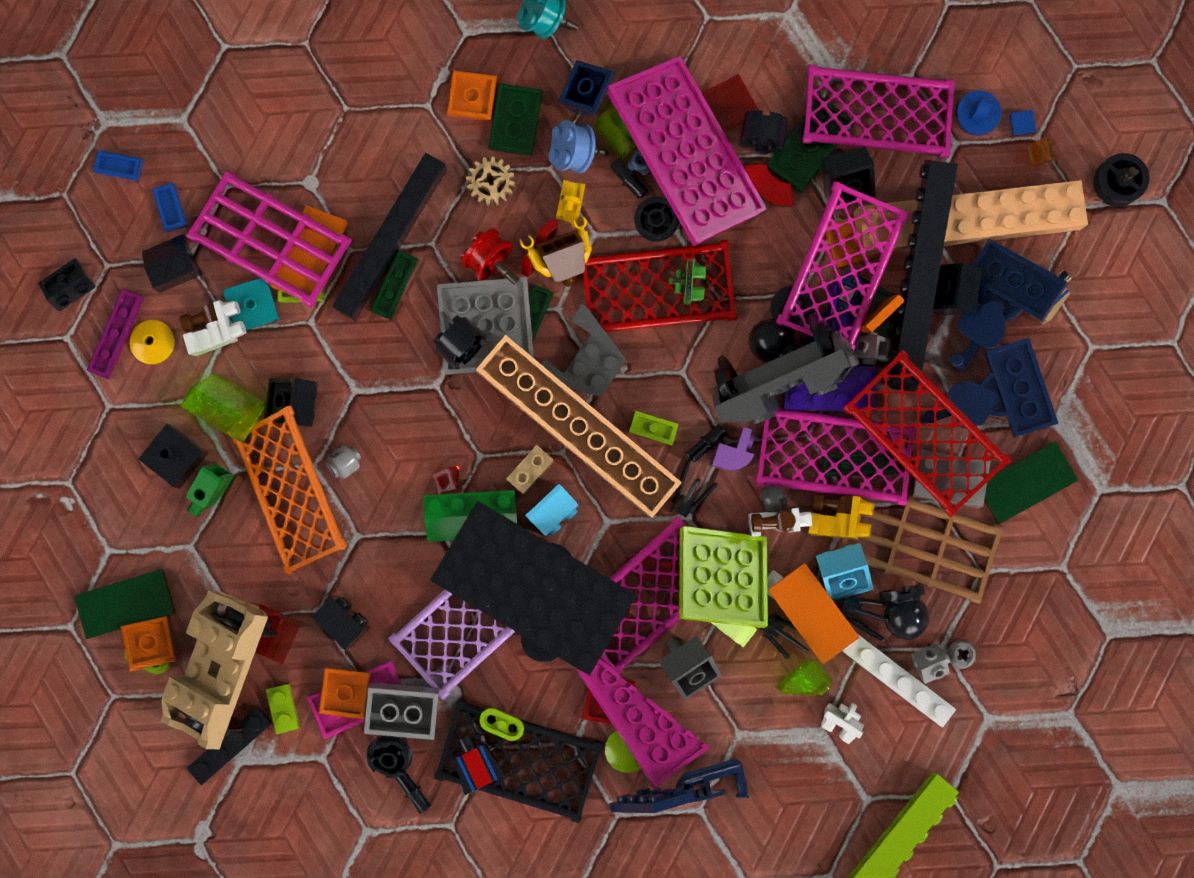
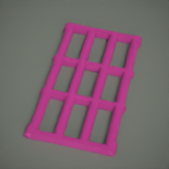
M228 170L222 176L221 181L186 236L192 242H198L227 258L228 262H234L265 280V283L273 284L300 299L303 304L310 308L314 305L318 295L352 241L350 237L344 234L340 235L311 219L310 215L302 214L273 198L272 194H266L237 178V175ZM228 183L262 201L255 213L222 195ZM216 202L250 220L244 232L210 214ZM268 205L299 222L293 233L262 217ZM205 221L239 239L232 251L198 232ZM257 224L288 241L281 253L250 236ZM305 226L340 244L335 255L332 256L299 238ZM245 243L276 260L269 272L238 255ZM294 245L329 264L322 276L287 257ZM282 264L317 283L311 295L275 276Z

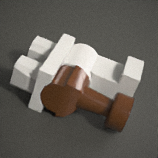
M219 300L204 306L202 312L192 316L188 313L180 316L181 326L187 333L183 337L189 355L199 356L230 343L238 342L237 338L247 333L242 321L233 323L231 316L240 313L238 302H223ZM206 324L207 329L194 333L190 332L195 330V325Z
M792 508L780 512L748 514L749 535L751 537L761 536V531L764 529H774L779 532L788 530V533L801 531L800 527L812 526L811 512L799 513V508Z

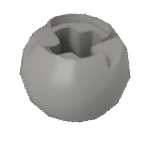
M965 640L953 642L947 650L950 664L958 669L970 667L976 659L975 648L970 642ZM958 650L966 651L964 653L965 659L957 658L959 656Z

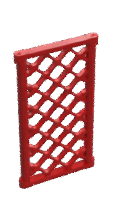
M720 240L719 243L589 257L583 272L586 307L591 313V310L594 309L602 315L600 325L605 332L725 319L736 321L737 314L734 304L728 240ZM717 252H723L724 267L714 260ZM695 254H704L709 260L706 268L710 263H714L721 269V272L715 279H712L707 274L705 275L711 281V285L704 291V297L709 299L714 306L711 312L701 313V310L697 307L700 301L690 304L691 310L689 314L679 315L675 310V306L680 300H684V293H676L679 299L673 306L667 304L662 297L668 290H672L675 293V289L671 284L662 280L660 274L665 268H670L676 273V270L670 266L672 257L682 256L687 263V260L692 261ZM660 258L664 267L658 274H655L647 266L650 259ZM630 261H638L642 267L636 276H632L625 270ZM615 263L620 269L613 279L603 273L605 264ZM587 266H593L597 271L596 276L591 281H588ZM644 270H647L654 276V280L649 286H645L638 281L639 275ZM621 273L627 274L632 279V282L625 289L615 282ZM722 273H726L727 289L717 283V279ZM599 275H603L610 281L604 291H600L593 285V282ZM694 279V280H693V286H692V287H697V286H695V281H696L697 279ZM656 280L661 281L667 287L661 296H657L650 290V287ZM635 282L644 288V292L639 298H634L628 293V289ZM611 285H615L622 291V294L616 301L611 300L605 294ZM713 285H716L724 292L718 301H714L707 295L708 290ZM590 287L600 294L594 303L590 302ZM647 292L657 299L651 308H647L640 302V299ZM623 295H628L635 302L628 311L618 305V301ZM725 295H728L730 310H724L719 304ZM602 297H605L612 303V306L606 313H602L595 306ZM662 302L669 308L667 317L657 318L652 310L657 303ZM635 305H640L647 311L644 319L634 320L630 314ZM614 307L624 312L625 315L622 318V322L612 323L608 317L609 312Z
M902 350L852 401L845 404L843 409L848 415L852 414L946 509L944 512L951 518L995 474L1007 464H1010L1012 458L1007 453L1004 454ZM898 362L903 366L900 375H888V372ZM913 376L919 382L916 392L904 391V379L906 377ZM889 377L901 378V390L899 392L887 390V379ZM884 378V391H872L871 388ZM929 392L936 399L934 407L921 408L920 395ZM873 393L884 394L885 405L883 408L871 407V395ZM895 393L901 395V406L899 408H889L887 406L888 394ZM867 394L868 406L859 409L855 404ZM905 394H917L918 406L916 408L904 407L903 397ZM946 409L953 415L951 423L948 425L937 424V411ZM872 410L884 411L883 424L875 426L869 419ZM888 410L901 411L900 424L887 423ZM905 410L917 411L918 421L916 424H905L903 422V412ZM921 410L934 411L933 424L920 423ZM963 425L969 431L967 440L954 441L953 428ZM888 426H899L901 428L900 440L891 442L885 436ZM905 426L917 427V439L915 441L903 439V428ZM920 427H933L934 439L932 441L920 440ZM937 427H950L951 439L949 441H938L936 439ZM980 442L986 448L984 456L982 458L970 457V444ZM916 443L917 456L907 458L901 452L903 444ZM921 443H932L934 445V455L932 457L920 456L919 445ZM937 443L950 444L951 453L949 457L936 456ZM954 443L967 444L966 457L953 456ZM996 458L1000 464L987 474L986 462ZM921 459H932L934 462L933 473L924 475L917 468ZM938 459H948L950 461V473H937L936 461ZM953 460H966L967 473H953ZM971 460H982L984 462V473L971 474L969 472V462ZM937 476L950 477L949 490L940 491L934 485ZM954 476H965L967 478V489L954 490L952 488V478ZM971 476L983 477L984 479L972 490L969 489V478ZM954 492L966 493V496L958 504L954 505L951 502Z

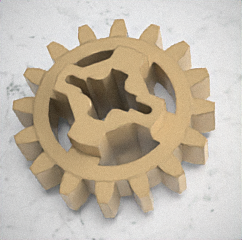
M484 157L482 164L477 161L475 162L476 169L469 168L472 176L466 177L467 182L471 183L467 185L468 191L474 190L471 193V197L476 198L478 196L479 204L485 200L488 207L493 201L496 206H499L500 199L506 202L505 195L513 194L510 187H515V182L511 181L515 176L514 173H508L511 169L510 165L503 167L504 161L502 159L496 163L495 157H492L490 162H487V159ZM491 168H496L501 172L497 173L491 170ZM481 171H484L481 178L477 179L479 173ZM488 178L493 179L494 185H489ZM505 184L503 190L498 193L500 186ZM485 190L486 192L490 193V195H485L480 191Z

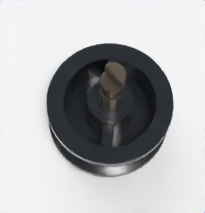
M1119 153L1113 155L1096 170L1093 179L1094 190L1097 196L1110 206L1122 207L1129 205L1141 197L1147 190L1150 180L1149 171L1145 163L1133 154Z

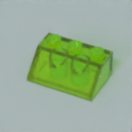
M215 373L193 385L180 406L243 443L267 403Z

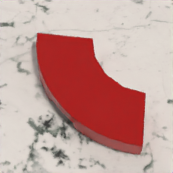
M767 164L744 166L760 197L776 206L793 207L791 183H783L775 179L769 172Z
M552 218L538 231L533 245L534 249H537V244L555 238L559 225L558 221ZM526 254L523 258L521 274L528 277L536 269Z
M647 556L641 562L643 570L655 571L657 560ZM676 560L675 573H680V566ZM659 561V571L671 572L672 561ZM644 573L642 575L643 579L655 583V574ZM660 574L657 584L670 585L671 575ZM679 575L674 577L673 584L679 583Z

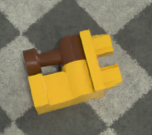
M815 494L813 510L822 512L824 508L836 510V515L827 516L811 513L812 526L809 527L810 535L858 540V537H870L871 524L860 523L861 515L873 516L874 504L872 502L865 501L858 496L845 495L839 499H826L825 494Z

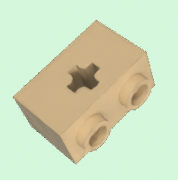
M536 445L506 479L525 495L554 463V460Z

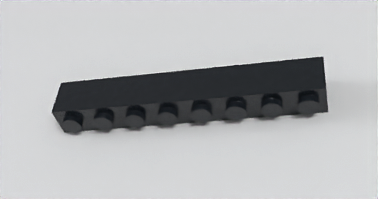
M425 152L332 307L336 311L356 322L393 261L397 250L402 246L447 171L445 163Z

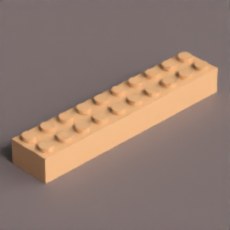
M1082 180L953 195L944 246L983 242L989 238L991 240L1081 230L1088 225ZM908 200L886 203L910 213L908 221L904 222L892 252L910 250L908 238L910 233H913L912 214L914 210H917L918 201ZM875 205L864 206L866 212L877 208ZM860 206L854 211V218L862 215ZM883 209L887 221L896 220L897 214ZM879 211L868 215L872 227H877L883 223ZM861 217L855 220L857 233L868 230L865 218ZM885 226L874 230L878 242L887 241L890 232L887 231ZM867 232L860 235L859 240L863 248L866 249L874 245L871 233ZM873 247L867 250L865 255L879 254L877 248Z
M507 335L500 340L476 369V372L650 518L654 517L682 483Z

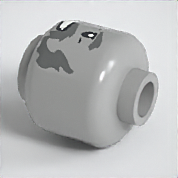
M342 445L328 454L326 466L335 478L340 477L344 479L360 468L358 460L361 456L354 447L350 449L348 446Z

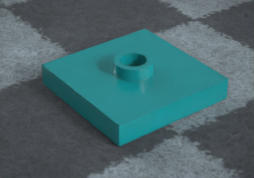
M259 278L223 290L226 302L235 301L239 304L240 313L231 316L232 322L242 321L246 331L280 320L270 285L265 283L264 279Z

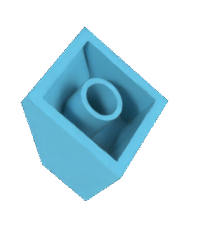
M558 484L526 516L545 536L548 534L553 536L562 528L559 524L565 518L569 521L578 513L576 508L579 505Z
M860 543L847 545L834 551H826L816 556L826 592L833 601L874 590L868 564Z

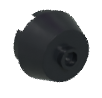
M651 197L644 200L636 209L634 223L638 233L643 238L653 242H660L670 238L676 232L679 225V220L668 200L663 197Z
M379 735L367 748V762L370 769L374 773L376 770L386 775L385 778L401 776L412 763L413 755L406 737Z

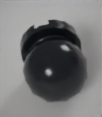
M768 318L759 321L753 326L749 333L748 344L751 353L756 359L768 363L799 349L797 346L799 344L804 346L807 341L801 336L797 340L796 338L793 339L792 331L789 327L776 323L777 319Z
M924 585L903 587L904 592L892 591V589L879 592L880 602L888 604L884 611V617H887L889 620L888 622L884 621L892 635L896 638L912 640L925 632L929 625V611L926 604L920 600V597L925 595Z

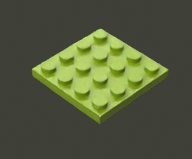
M686 526L681 527L679 619L758 628L767 627V537H751V535Z

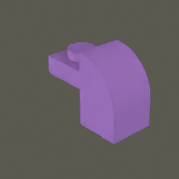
M742 428L736 448L719 443L711 466L725 471H737L749 464L754 454L746 452L747 448L751 449L755 436L751 435L752 429Z

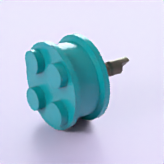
M524 0L516 16V20L519 21V26L522 30L526 32L534 31L535 35L541 39L550 37L559 25L569 30L573 29L576 31L578 29L577 23L563 17L566 0Z

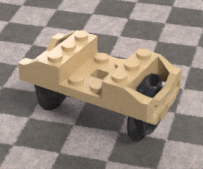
M208 590L207 596L192 614L186 633L197 639L184 677H169L162 696L163 715L161 722L189 734L197 739L198 745L205 749L219 750L225 736H230L232 732L244 729L243 723L233 717L232 714L261 636L277 637L279 633L271 627L272 620L268 618L267 613L260 610V607L257 605L246 603L235 596ZM219 603L227 605L225 611H217ZM179 712L185 715L186 718L178 716Z

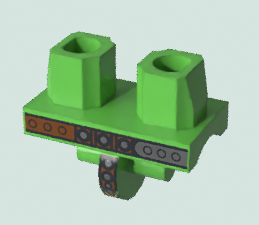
M687 260L685 279H682V270H676V277L669 279V284L675 285V293H681L682 286H685L683 304H691L692 301H703L705 291L703 287L692 286L693 279L705 280L706 266L694 264V261Z

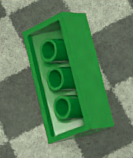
M516 491L424 495V520L428 542L454 540L477 500L518 524Z

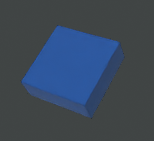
M1033 110L1010 113L1012 137L1036 133Z

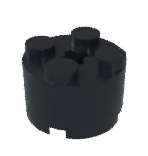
M763 110L745 112L739 146L753 148L755 153L761 155L768 154V151L783 152L788 127L787 117L771 111L770 116L762 115Z
M457 315L450 321V327L444 333H439L433 342L436 344L435 351L455 369H460L458 365L460 363L466 365L482 348L479 344L481 339L486 341L487 336L467 317L461 318Z

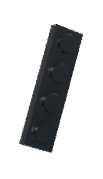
M258 706L241 720L244 725L242 731L232 732L230 736H225L219 750H206L186 768L201 786L273 724Z

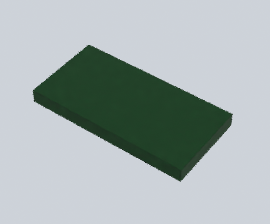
M819 96V98H820L823 102H826V101H827V100L824 99L822 96ZM817 100L811 106V111H815L820 107V103ZM830 102L827 104L832 113L836 114L840 111ZM820 109L815 113L816 118L821 123H825L831 118L825 109ZM843 112L837 116V119L844 126L853 121ZM805 115L786 138L784 151L776 152L767 163L769 170L785 182L791 183V186L800 193L822 167V159L829 157L838 146V144L812 142L811 144L802 143ZM810 118L809 132L815 133L819 126ZM830 121L825 125L830 135H837L841 130L835 121ZM855 123L850 125L847 130L849 131Z
M1054 441L995 474L987 482L984 501L997 524H1001L1079 480L1059 445Z
M164 569L74 595L86 640L120 630L121 626L176 613Z

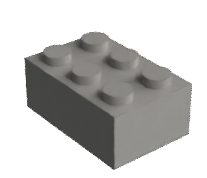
M921 450L919 454L921 457H932L934 452ZM936 452L937 457L950 456V454ZM921 459L917 468L924 475L933 473L934 462L932 459ZM938 459L936 461V472L939 474L950 473V461L948 459ZM953 460V473H967V461ZM971 460L969 462V472L971 474H983L984 462L982 460ZM987 461V462H986V473H987V474H989V468H990V462H991V461ZM937 476L934 485L940 491L949 490L950 477ZM954 476L952 478V488L954 490H966L967 478L965 476ZM971 476L969 478V489L972 490L984 478L981 476ZM915 479L912 497L936 500ZM987 483L964 506L982 508ZM954 492L951 502L958 504L966 496V493Z
M370 682L364 734L434 740L439 688Z

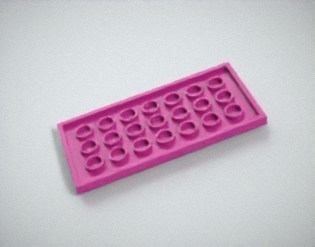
M681 56L608 86L606 92L693 246L759 216L768 210Z

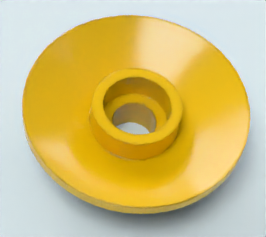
M146 320L133 329L129 345L132 354L139 361L145 364H159L172 354L175 338L172 330L165 323L158 320ZM149 337L153 338L151 345H148L146 342Z

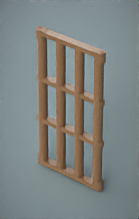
M860 480L858 488H860L864 481ZM872 486V490H877V491H882V490H883V489H880V488H877V487ZM907 496L908 501L903 508L900 519L878 511H874L873 516L861 515L897 527L894 540L872 533L870 537H858V539L890 549L887 562L865 555L868 566L883 570L886 574L892 573L926 584L928 588L935 587L968 598L971 602L981 603L1004 527L996 524L989 525L959 514L950 518L944 512V509L913 500V497ZM912 508L947 520L944 532L941 533L906 521L909 509ZM953 522L994 535L991 548L949 535ZM906 530L940 541L937 555L899 543L902 531ZM842 538L838 549L844 548L848 539ZM946 544L986 556L987 561L984 570L942 557ZM896 551L934 563L930 576L892 564ZM939 566L980 578L977 592L936 579Z

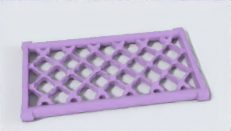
M443 590L399 632H394L388 638L390 643L397 647L432 688H439V698L443 700L450 695L449 692L515 632L509 627H499L495 619L493 626L481 625L482 611L467 609L465 601H463L462 608H451L448 598L453 594L447 590ZM437 608L446 611V622L444 624L433 622L431 614ZM450 610L462 612L461 624L449 623ZM466 611L478 612L477 625L465 624ZM420 624L428 625L429 638L418 639L414 629ZM433 626L445 627L444 640L432 638ZM450 626L461 628V640L448 639V628ZM466 627L478 630L477 641L464 640V629ZM481 628L493 629L495 638L489 644L480 641ZM403 639L412 641L411 654L400 643ZM416 641L428 642L427 655H417L415 653ZM432 642L444 643L443 656L431 654ZM448 643H459L461 645L459 657L447 655ZM465 643L477 646L478 654L472 659L463 656V645ZM416 657L427 658V671L416 661ZM431 658H441L444 660L443 672H432L430 670ZM447 659H458L460 661L461 669L455 675L446 671ZM430 675H442L444 685L440 687Z

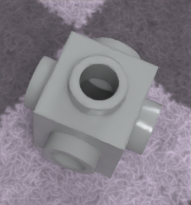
M876 332L858 335L854 344L856 346L854 352L857 359L862 360L864 365H875V362H889L891 339L879 336V333Z
M937 643L911 654L914 667L924 684L940 679L950 673L948 663H950L949 656L945 650H940Z

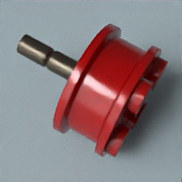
M495 228L489 229L485 233L482 231L477 233L473 238L474 243L460 256L462 266L472 269L476 273V279L479 281L487 279L496 270L513 285L521 280L503 264L511 253L513 244L510 241L501 239L499 231Z

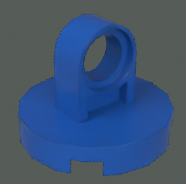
M978 90L968 93L961 99L957 105L955 115L963 131L969 135L982 136L996 128L1000 122L1002 111L1000 103L995 96L989 92Z

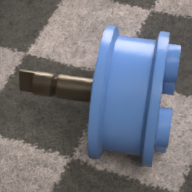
M565 120L552 130L549 161L552 162L557 170L566 171L571 169L574 173H583L589 168L594 155L609 157L607 149L595 146V134L592 127L588 124L581 123L576 126L572 121Z

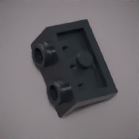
M76 258L38 282L47 301L58 311L68 307L96 287Z

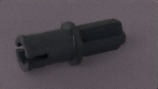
M617 159L611 164L610 168L622 180V185H626L638 200L649 191L636 177V172L633 173L629 170L621 159Z
M717 424L708 434L700 437V441L686 453L690 461L696 462L707 451H712L713 447L727 436L723 427Z
M406 771L401 776L395 778L405 791V798H409L419 814L430 808L431 803H429L420 790L421 786H416Z

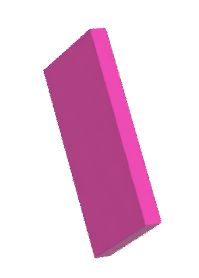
M392 660L365 671L371 673L370 682L402 685ZM321 691L307 696L323 739L365 722V719L318 714Z

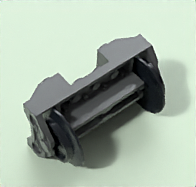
M810 314L808 317L809 325L815 341L739 376L728 359L723 355L719 356V367L714 370L717 386L714 387V394L712 396L714 408L721 424L727 421L743 423L753 421L754 424L776 416L774 411L780 408L774 395L786 392L789 388L796 385L799 386L805 383L809 393L817 392L818 396L837 389V384L844 380L853 366L859 364L851 344L846 337H843L840 331L833 332L825 319L818 321L814 315Z

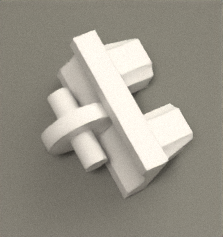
M828 703L825 707L821 727L832 732L837 724L843 728L839 737L844 742L850 744L856 737L860 739L863 734L864 724L859 722L861 715L855 712L856 704L851 703L847 707L841 703L839 708Z

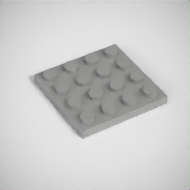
M520 277L521 280L515 285L507 279L437 284L441 332L444 333L450 327V321L458 315L461 318L467 317L487 336L486 341L481 339L479 344L482 348L466 365L463 363L458 365L460 369H455L443 358L444 375L475 373L478 366L505 335L534 358L527 277Z

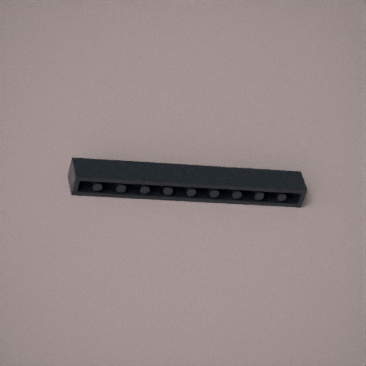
M925 160L924 164L920 167L919 177L922 178L921 186L917 188L915 196L916 201H918L917 210H914L912 214L914 228L913 233H910L908 238L910 251L909 256H906L904 261L906 275L900 285V292L904 302L896 309V314L899 316L897 324L893 327L894 346L890 348L889 360L892 362L898 353L904 350L909 355L908 358L921 371L923 370L958 164ZM898 362L888 372V375H900L903 366ZM913 376L904 379V391L916 392L918 390L919 382ZM889 377L887 379V386L891 389L901 390V378Z

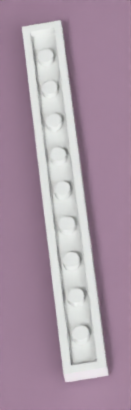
M774 570L767 576V594L770 597L772 595L768 589L784 578ZM858 635L859 639L842 650L847 656L943 728L956 711L953 706L860 635Z

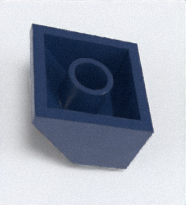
M576 60L558 101L572 112L587 117L595 115L614 72Z

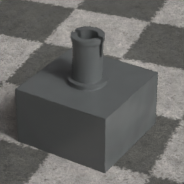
M698 636L684 645L679 637L671 638L666 645L672 653L658 661L684 701L723 676Z

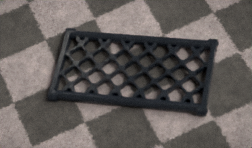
M463 699L456 701L455 713L439 766L434 774L435 780H446L461 785L459 774L452 773L453 771L458 773L452 752L460 748V745L453 749L449 747L454 732L462 739L459 729L466 725H471L476 734L472 740L478 739L483 744L481 736L488 731L478 733L473 722L480 717L485 710L484 708L468 704ZM460 711L466 712L468 722L457 727L456 724ZM488 716L487 719H489L490 723H493L492 721L496 722L495 716ZM521 720L524 724V730L532 732L534 741L523 747L519 740H516L519 750L512 754H507L503 747V743L507 740H500L495 735L497 744L489 747V749L500 746L505 754V758L499 760V763L504 760L509 761L513 771L499 778L493 785L487 784L477 790L571 818V821L579 823L582 820V810L598 756L603 748V742L598 740L593 742ZM509 725L511 732L517 731L514 729V727L517 728L516 725ZM544 736L554 739L556 746L554 750L548 753H544L539 745ZM566 743L576 746L578 753L577 756L570 760H566L561 752V748ZM532 745H537L541 752V757L530 761L525 753V749ZM588 750L595 752L590 767L586 765L583 759V755ZM558 751L563 759V763L552 768L547 760V756ZM521 752L527 760V764L516 769L510 758ZM447 755L451 756L455 764L450 771L443 770ZM576 758H580L585 766V770L578 774H573L568 764ZM540 759H544L549 767V771L542 775H537L532 764ZM562 766H566L571 777L563 782H559L554 771ZM526 767H530L535 778L527 783H523L518 772ZM587 772V780L584 789H582L576 778ZM550 773L557 784L549 790H545L540 782V778ZM511 775H516L520 782V787L515 791L505 789L504 779ZM573 780L579 791L568 797L562 789V785ZM534 781H537L542 789V793L537 798L528 796L526 786ZM556 788H559L564 795V800L559 805L549 802L548 793ZM577 795H582L578 810L571 809L570 799Z

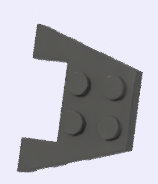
M582 304L571 321L589 332L590 336L565 372L546 360L541 365L567 387L601 397L627 359L586 305Z

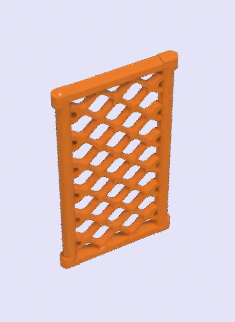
M286 406L279 410V412L231 436L233 443L238 448L283 562L285 575H290L301 567L336 551L344 550L347 547L345 539L341 537L293 416L295 413L292 406ZM284 416L285 422L283 425L276 424L275 420ZM268 424L267 433L265 435L261 433L259 429ZM273 427L280 430L278 441L271 437ZM252 433L250 443H245L243 437ZM285 433H291L294 441L291 447L283 443ZM257 435L264 439L262 449L255 445ZM269 441L276 445L275 455L267 451ZM281 448L289 453L287 462L279 457ZM253 450L260 453L258 464H253L250 456ZM294 454H299L302 461L299 469L292 465ZM265 456L272 459L271 470L263 465ZM277 463L285 467L283 477L276 473ZM290 469L297 473L295 483L288 480ZM261 471H264L269 476L267 485L261 484L258 476L261 474ZM302 475L308 476L311 484L308 490L300 486ZM274 477L281 481L279 491L272 488ZM286 484L293 488L291 498L284 494ZM298 490L306 496L304 504L296 500ZM270 492L277 496L275 506H270L266 497ZM310 497H316L319 507L316 511L308 506ZM282 498L289 502L287 512L280 508ZM294 505L302 510L300 519L292 515ZM306 512L314 516L312 526L305 522ZM278 513L285 516L283 527H278L275 517ZM319 518L325 519L328 527L325 532L317 529ZM290 519L298 525L296 534L288 529ZM302 526L310 530L308 540L301 537ZM315 533L322 536L321 547L313 543ZM286 534L294 539L292 548H287L283 538H285ZM327 539L333 540L335 546L326 550ZM298 541L306 545L304 555L297 551ZM311 547L318 551L317 555L309 557ZM295 555L302 559V562L293 565L291 560Z

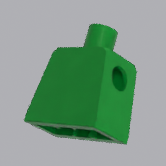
M217 463L203 466L186 495L192 501L187 511L199 517L203 509L215 506L235 475Z

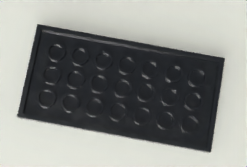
M478 500L430 579L431 582L589 676L637 596L635 593Z

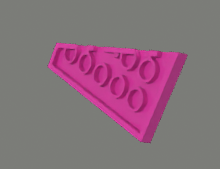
M599 659L590 676L581 670H577L653 787L660 785L710 748L698 740L692 732L677 723L672 716L652 700L642 695L636 687L621 678L616 671L601 659Z

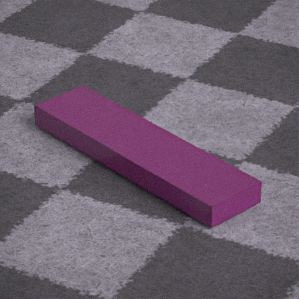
M124 288L121 289L86 371L108 380L110 379L145 297Z

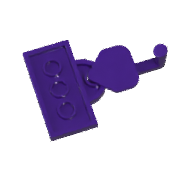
M837 281L827 285V290L831 297L839 295L840 286ZM839 297L833 300V305L837 312H839ZM829 302L828 314L820 313L823 319L833 315V310ZM846 314L839 315L843 327L852 326L853 320L850 316ZM835 317L826 320L833 332L839 330ZM808 335L810 342H814L815 339ZM853 366L844 380L837 384V389L820 396L817 395V392L810 394L805 383L789 388L788 391L784 392L783 409L844 411V405L852 401L876 377V366ZM876 385L871 388L872 391H876ZM875 393L871 395V407L875 408ZM867 394L855 404L859 409L868 406Z

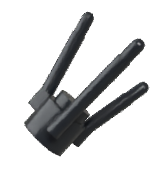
M689 459L685 463L679 480L682 483L676 489L675 495L671 500L674 503L671 509L684 517H687L689 513L693 514L695 509L718 486V483L715 482L692 505L693 500L690 498L700 483V479L697 478L687 495L682 494L680 496L691 462Z
M854 596L850 598L845 597L840 611L847 621L880 641H884V637L853 617L858 618L859 614H863L888 622L889 619L887 617L861 609L862 605L858 604L885 605V602Z
M771 614L769 615L768 626L760 628V630L764 632L763 636L786 659H789L790 656L774 639L778 635H781L804 652H810L807 647L783 631V625L796 630L791 622L782 619L778 615L775 617Z

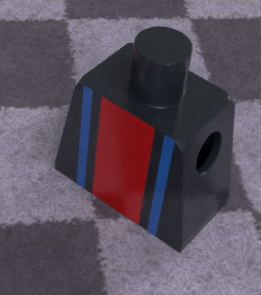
M471 735L458 740L463 753L455 757V763L465 795L506 775L504 768L486 743L476 747Z

